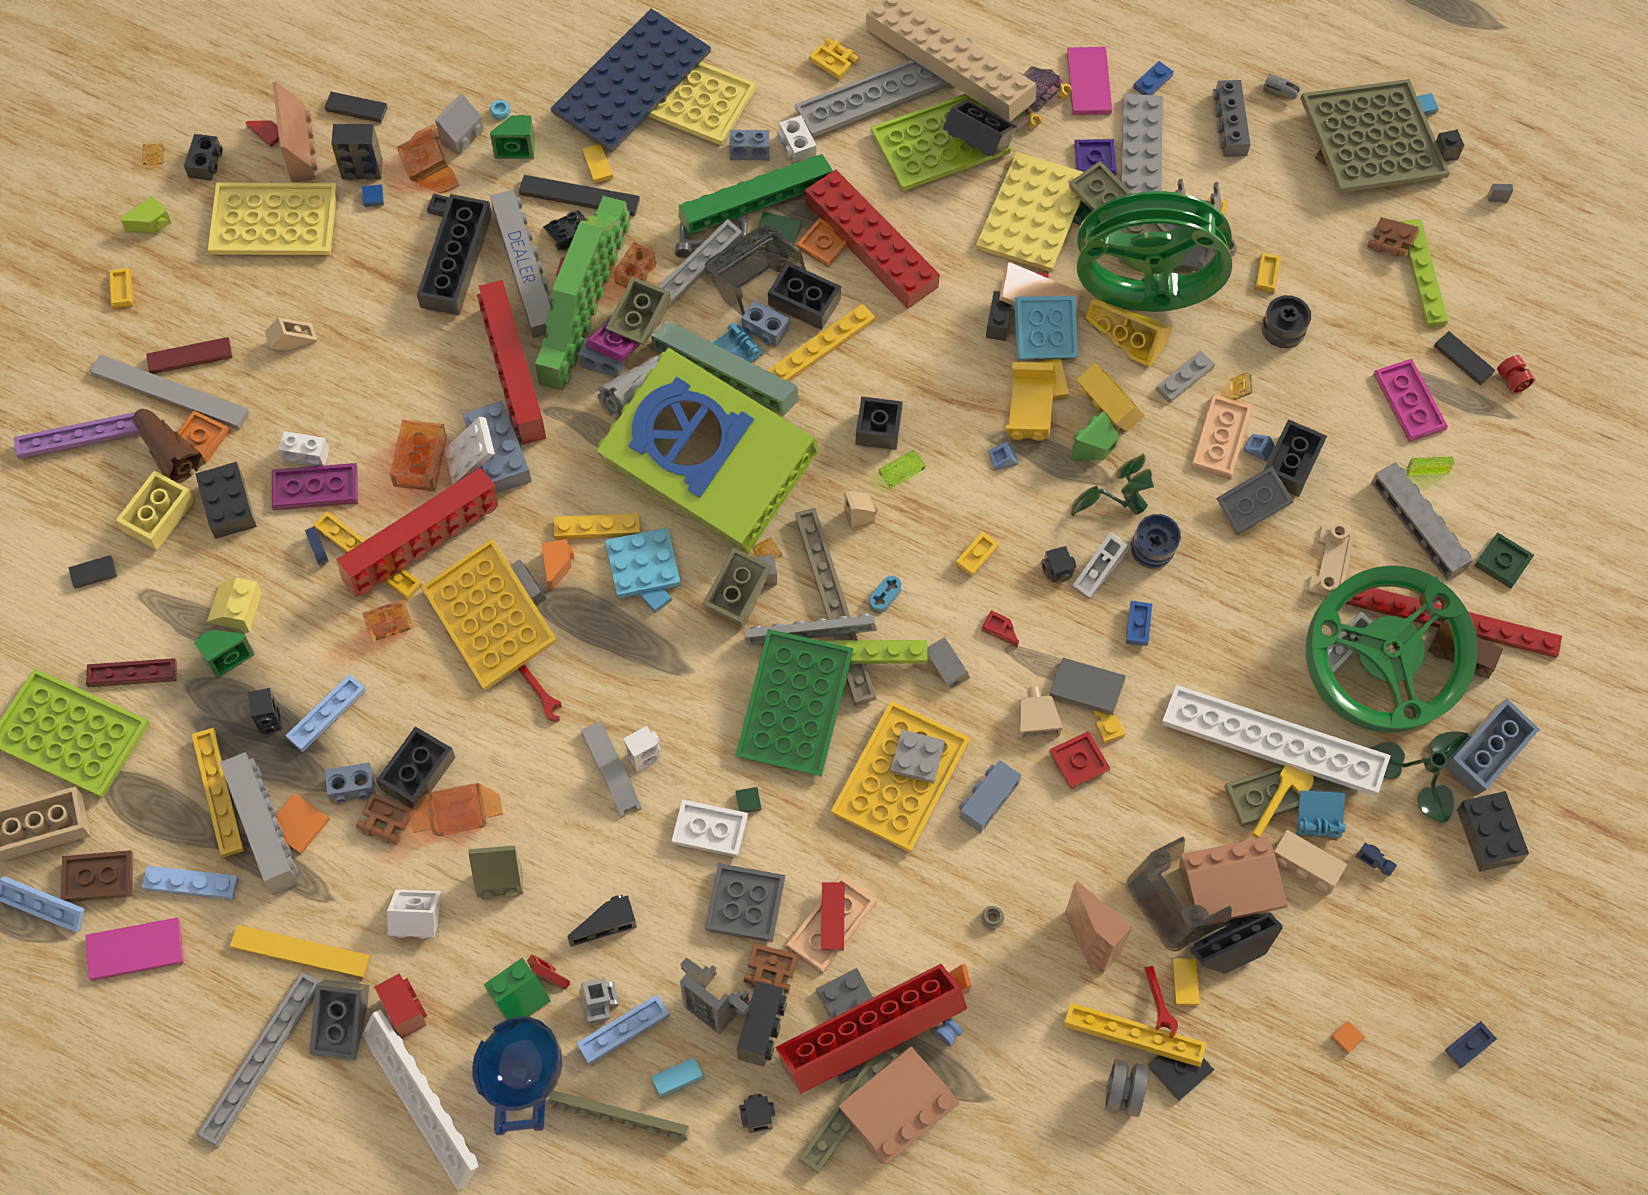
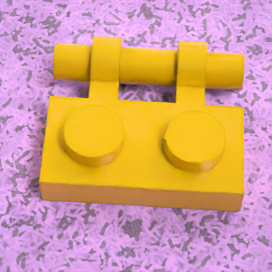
M827 38L824 44L828 47L820 44L809 55V61L840 80L851 69L852 63L849 61L857 64L860 57L855 55V52L851 49L842 47L841 43L837 40L833 41Z

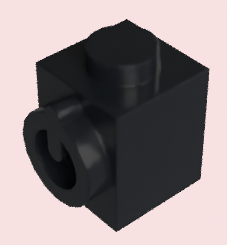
M1066 546L1046 551L1044 559L1041 560L1044 575L1047 578H1051L1052 583L1057 581L1065 582L1073 577L1076 562L1074 557L1069 555Z
M753 1094L744 1100L743 1105H739L743 1128L748 1127L749 1133L773 1129L771 1117L775 1116L773 1102L768 1103L767 1096Z

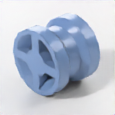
M951 1018L943 1021L940 1027L934 1029V1034L948 1046H952L956 1036H960L963 1033L962 1028Z

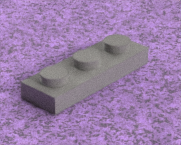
M1199 351L1158 384L1156 391L1171 403L1214 368L1215 363L1202 351Z

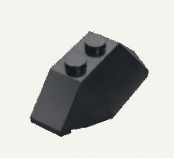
M1271 912L1264 913L1263 915L1255 914L1231 919L1201 933L1194 946L1191 947L1190 953L1202 967L1226 974L1266 955L1283 927Z

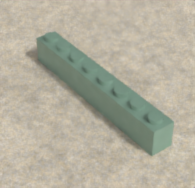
M666 321L651 335L653 350L662 353L666 352L669 347L757 403L782 416L799 401L798 388L792 382H788L776 374L770 373L760 366L754 365L744 358L738 357L728 350L722 349L712 342L682 329L676 324Z

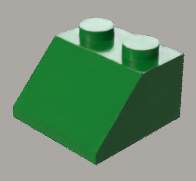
M511 115L490 132L495 159H534L535 135L531 115Z
M212 630L209 633L202 634L194 642L202 658L217 679L255 655L247 638L241 633Z
M523 958L483 984L486 992L512 1029L551 1002L539 980Z

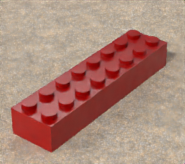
M837 169L805 190V204L819 218L832 227L834 233L847 243V247L907 309L939 288L940 274Z
M503 280L479 285L480 294H477L479 308L484 320L486 333L488 334L489 344L493 352L515 435L517 438L520 437L522 445L547 439L543 418Z
M478 468L337 558L336 561L342 581L356 598L361 594L368 593L378 583L387 581L392 574L404 570L409 563L421 559L428 551L438 548L445 540L458 535L468 525H473L485 514L492 513L498 507L495 484L481 468Z
M941 963L776 1046L783 1068L799 1093L802 1094L967 1010V1006L960 986Z

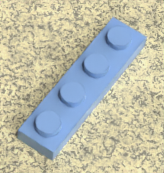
M349 674L285 735L286 738L301 752H304L366 691L365 687Z
M147 866L142 888L147 891L234 900L239 878L237 875Z
M3 876L0 878V902L71 931L77 932L81 929L84 908Z
M655 995L577 1042V1046L590 1065L669 1017V1012L659 996Z

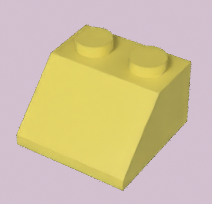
M240 578L220 583L207 623L250 631L262 595L258 583Z

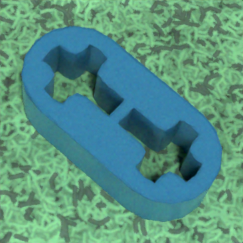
M886 577L871 594L869 606L873 612H885L900 594L901 581L898 577ZM888 584H896L895 589L891 588L890 591L887 592ZM882 597H884L883 605H875V600L879 601Z

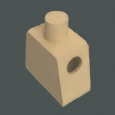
M1040 687L1028 688V698L1021 699L1019 706V740L1060 736L1062 723L1052 696H1041Z

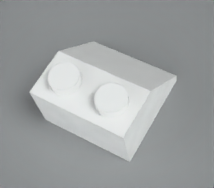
M395 890L387 910L388 936H396L398 938L413 936L421 939L434 937L439 921L441 891Z

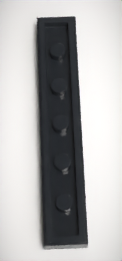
M529 175L523 176L519 189V195L598 209L602 197L606 196L625 201L629 215L636 216L640 202V196Z

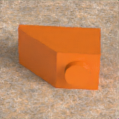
M567 539L541 543L549 590H553L571 569L570 559H575L573 546L568 547Z

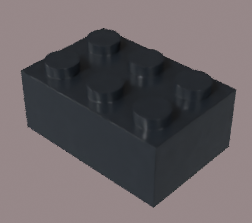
M967 99L951 107L943 129L948 131L950 136L959 137L967 145L981 149L982 153L988 156H995L1008 148L1017 128L1012 123Z
M333 124L331 145L341 178L347 180L381 179L383 157L374 124Z
M788 261L768 291L769 306L821 330L841 300L840 285Z
M1288 419L1265 469L1273 466L1288 493L1299 497L1327 436Z
M237 461L195 473L208 524L215 539L257 527L244 478Z
M415 726L376 781L380 790L418 811L456 757L452 747Z
M1506 791L1463 800L1457 808V812L1479 872L1520 863L1528 856L1529 851Z
M756 981L748 1008L749 1011L747 1012L737 1046L738 1060L765 1067L767 1060L771 1061L774 1053L773 1038H778L781 1028V1019L779 1017H784L787 1007V996H784V988Z

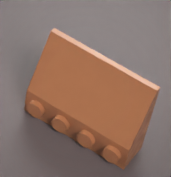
M272 82L280 148L291 182L316 179L315 171L318 170L316 158L313 159L316 150L314 142L311 143V138H314L312 126L309 127V122H312L310 110L306 111L304 103L279 83Z
M1268 836L1184 853L1180 856L1179 871L1199 926L1283 909L1288 906L1276 856Z
M1077 881L1074 884L1065 914L1087 960V964L1093 970H1099L1101 973H1104L1121 954L1132 926Z
M910 1046L842 1101L838 1107L878 1161L882 1164H888L960 1103L945 1083Z

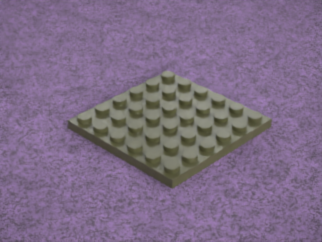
M1410 79L1302 93L1300 97L1338 193L1443 179L1449 176L1448 167Z

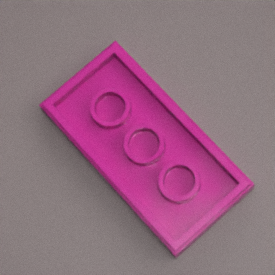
M1067 47L1072 114H1111L1112 103L1106 47Z
M1413 359L1374 371L1373 374L1409 442L1447 430L1448 425Z
M178 917L85 935L90 981L184 963L180 919Z

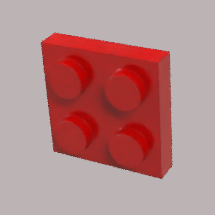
M1089 731L1057 745L1049 751L1070 790L1110 771V766Z

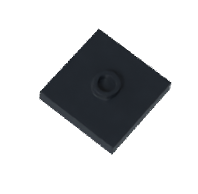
M1161 1055L1156 1056L1148 1063V1068L1178 1101L1182 1100L1214 1071L1204 1058L1201 1067Z

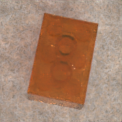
M402 419L390 472L394 487L427 491L436 490L447 439L444 424Z

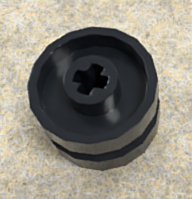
M1292 295L1276 297L1269 303L1262 322V333L1265 339L1270 344L1279 348L1297 346L1303 341L1311 321V310L1298 297Z

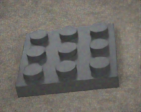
M718 863L705 931L773 943L785 875Z

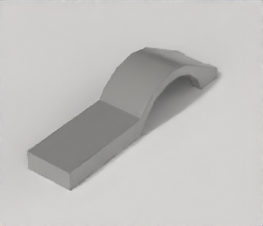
M602 721L582 729V735L599 771L607 783L620 817H625L624 811L634 806L637 811L641 810L642 808L622 762L618 758Z

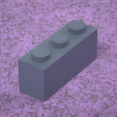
M1001 760L996 765L992 764L985 773L987 777L983 782H977L972 790L974 794L970 799L966 797L959 807L961 810L959 818L980 833L986 828L1021 780L1022 775Z

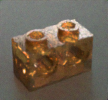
M633 242L614 271L615 284L626 288L631 279L630 275H635L633 277L646 282L647 275L655 269L657 264L655 251Z

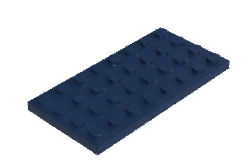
M651 8L551 107V113L612 153L711 52V47Z

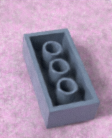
M503 401L462 414L466 428L478 417L486 418L495 454L481 466V469L495 484L496 493L532 482L529 468Z
M1505 699L1494 707L1448 758L1445 767L1477 796L1489 788L1540 729L1512 702Z

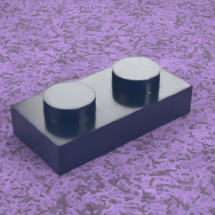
M1480 1021L1446 1048L1445 1051L1461 1069L1495 1042L1497 1038Z

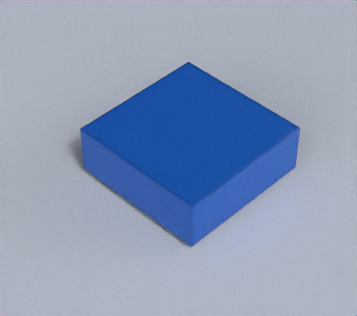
M382 184L362 186L364 207L384 205Z

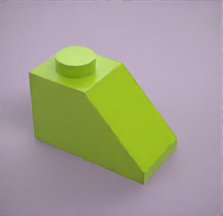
M153 196L119 218L126 232L156 233L171 223L167 211Z

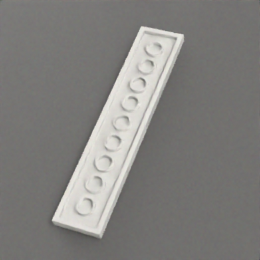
M1178 685L1174 689L1162 721L1164 726L1283 766H1291L1310 775L1376 797L1378 796L1391 756Z

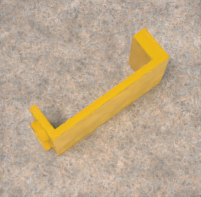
M1013 362L1009 425H1006L1008 438L1014 440L1029 438L1037 441L1050 439L1056 375L1054 363Z

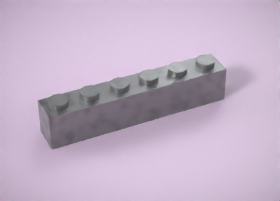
M1395 462L1375 473L1371 484L1444 578L1448 581L1467 570L1473 561L1469 551L1464 549L1458 542L1457 536L1447 528L1444 519L1436 514L1432 504L1422 496L1418 486L1408 478L1406 471Z

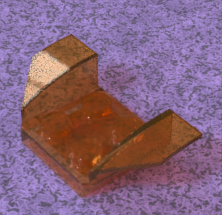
M435 124L417 131L411 140L398 146L397 149L409 179L421 187L442 194L458 187L459 183L454 171L447 165L438 143L439 135Z
M479 783L434 791L430 794L427 793L410 812L413 833L432 830L433 835L439 837L484 828L487 824L486 818L503 815L500 794Z

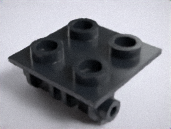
M577 210L568 213L558 220L550 221L543 228L556 242V249L564 251L570 247V242L573 240L580 221H585L586 218Z

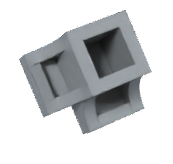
M605 978L581 984L579 994L586 1023L592 1024L610 1020L609 1008L618 1007L619 1005L614 982H606Z

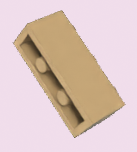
M1289 830L1285 832L1274 851L1279 867L1291 870L1301 880L1310 881L1322 892H1332L1347 866L1346 863Z

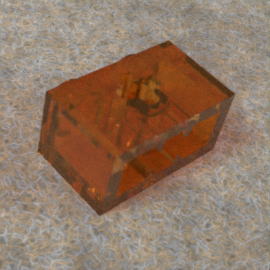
M404 599L362 612L372 642L414 629Z

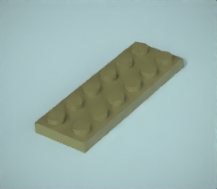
M1101 161L1069 182V187L1092 211L1114 198L1132 194ZM1143 224L1116 232L1142 234L1168 230L1162 224Z
M1283 765L1225 784V790L1241 827L1260 820L1280 785L1281 779L1278 776L1284 768ZM1313 776L1314 782L1309 791L1348 793L1355 789ZM1292 787L1284 795L1273 816L1299 808L1300 795Z

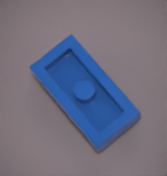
M1158 61L1134 83L1133 88L1142 95H1153L1173 77L1174 71Z
M1130 602L1126 643L1148 646L1152 603Z

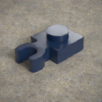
M1364 843L1356 855L1357 858L1374 869L1377 867L1383 874L1389 877L1397 867L1394 862L1383 857L1384 854L1371 844Z

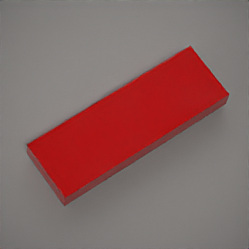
M822 882L821 951H844L845 882Z

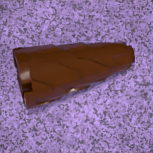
M139 409L135 412L133 422L139 431L140 437L150 449L149 453L156 461V465L163 476L176 483H180L192 476L189 473L192 469L196 472L202 465L203 456L192 444H189L177 431L174 432L163 419L161 420L152 411Z

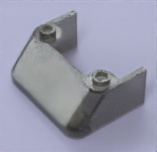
M768 225L759 226L705 262L706 272L721 297L741 316L745 313L741 300L743 298L741 286L769 268L776 272H781L787 261L806 270L801 249Z
M1184 837L1151 852L1127 879L1128 892L1164 947L1173 952L1180 951L1228 926L1232 913L1230 906L1212 915H1209L1201 905H1191L1184 909L1161 875V873L1169 869L1171 862L1179 859L1181 854H1184Z

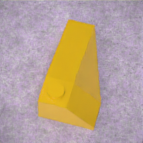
M1095 299L1091 300L1086 319L1102 334H1106L1117 347L1125 351L1130 359L1148 367L1152 366L1165 348L1172 326Z

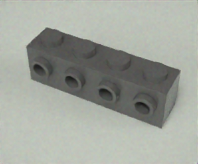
M1241 80L1218 81L1216 89H1213L1212 97L1213 101H1216L1215 116L1219 119L1217 121V132L1221 133L1219 147L1223 149L1224 157L1247 156L1251 144Z

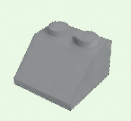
M461 93L435 119L440 143L458 155L467 149L470 142L479 136L484 129L481 116Z

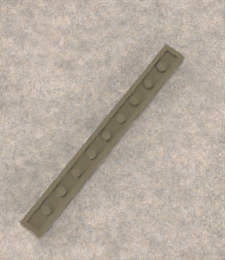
M816 508L796 512L795 519L827 619L833 620L840 616L851 618ZM856 633L833 636L834 640H858ZM850 664L847 682L854 704L859 705L876 700V694L866 664Z

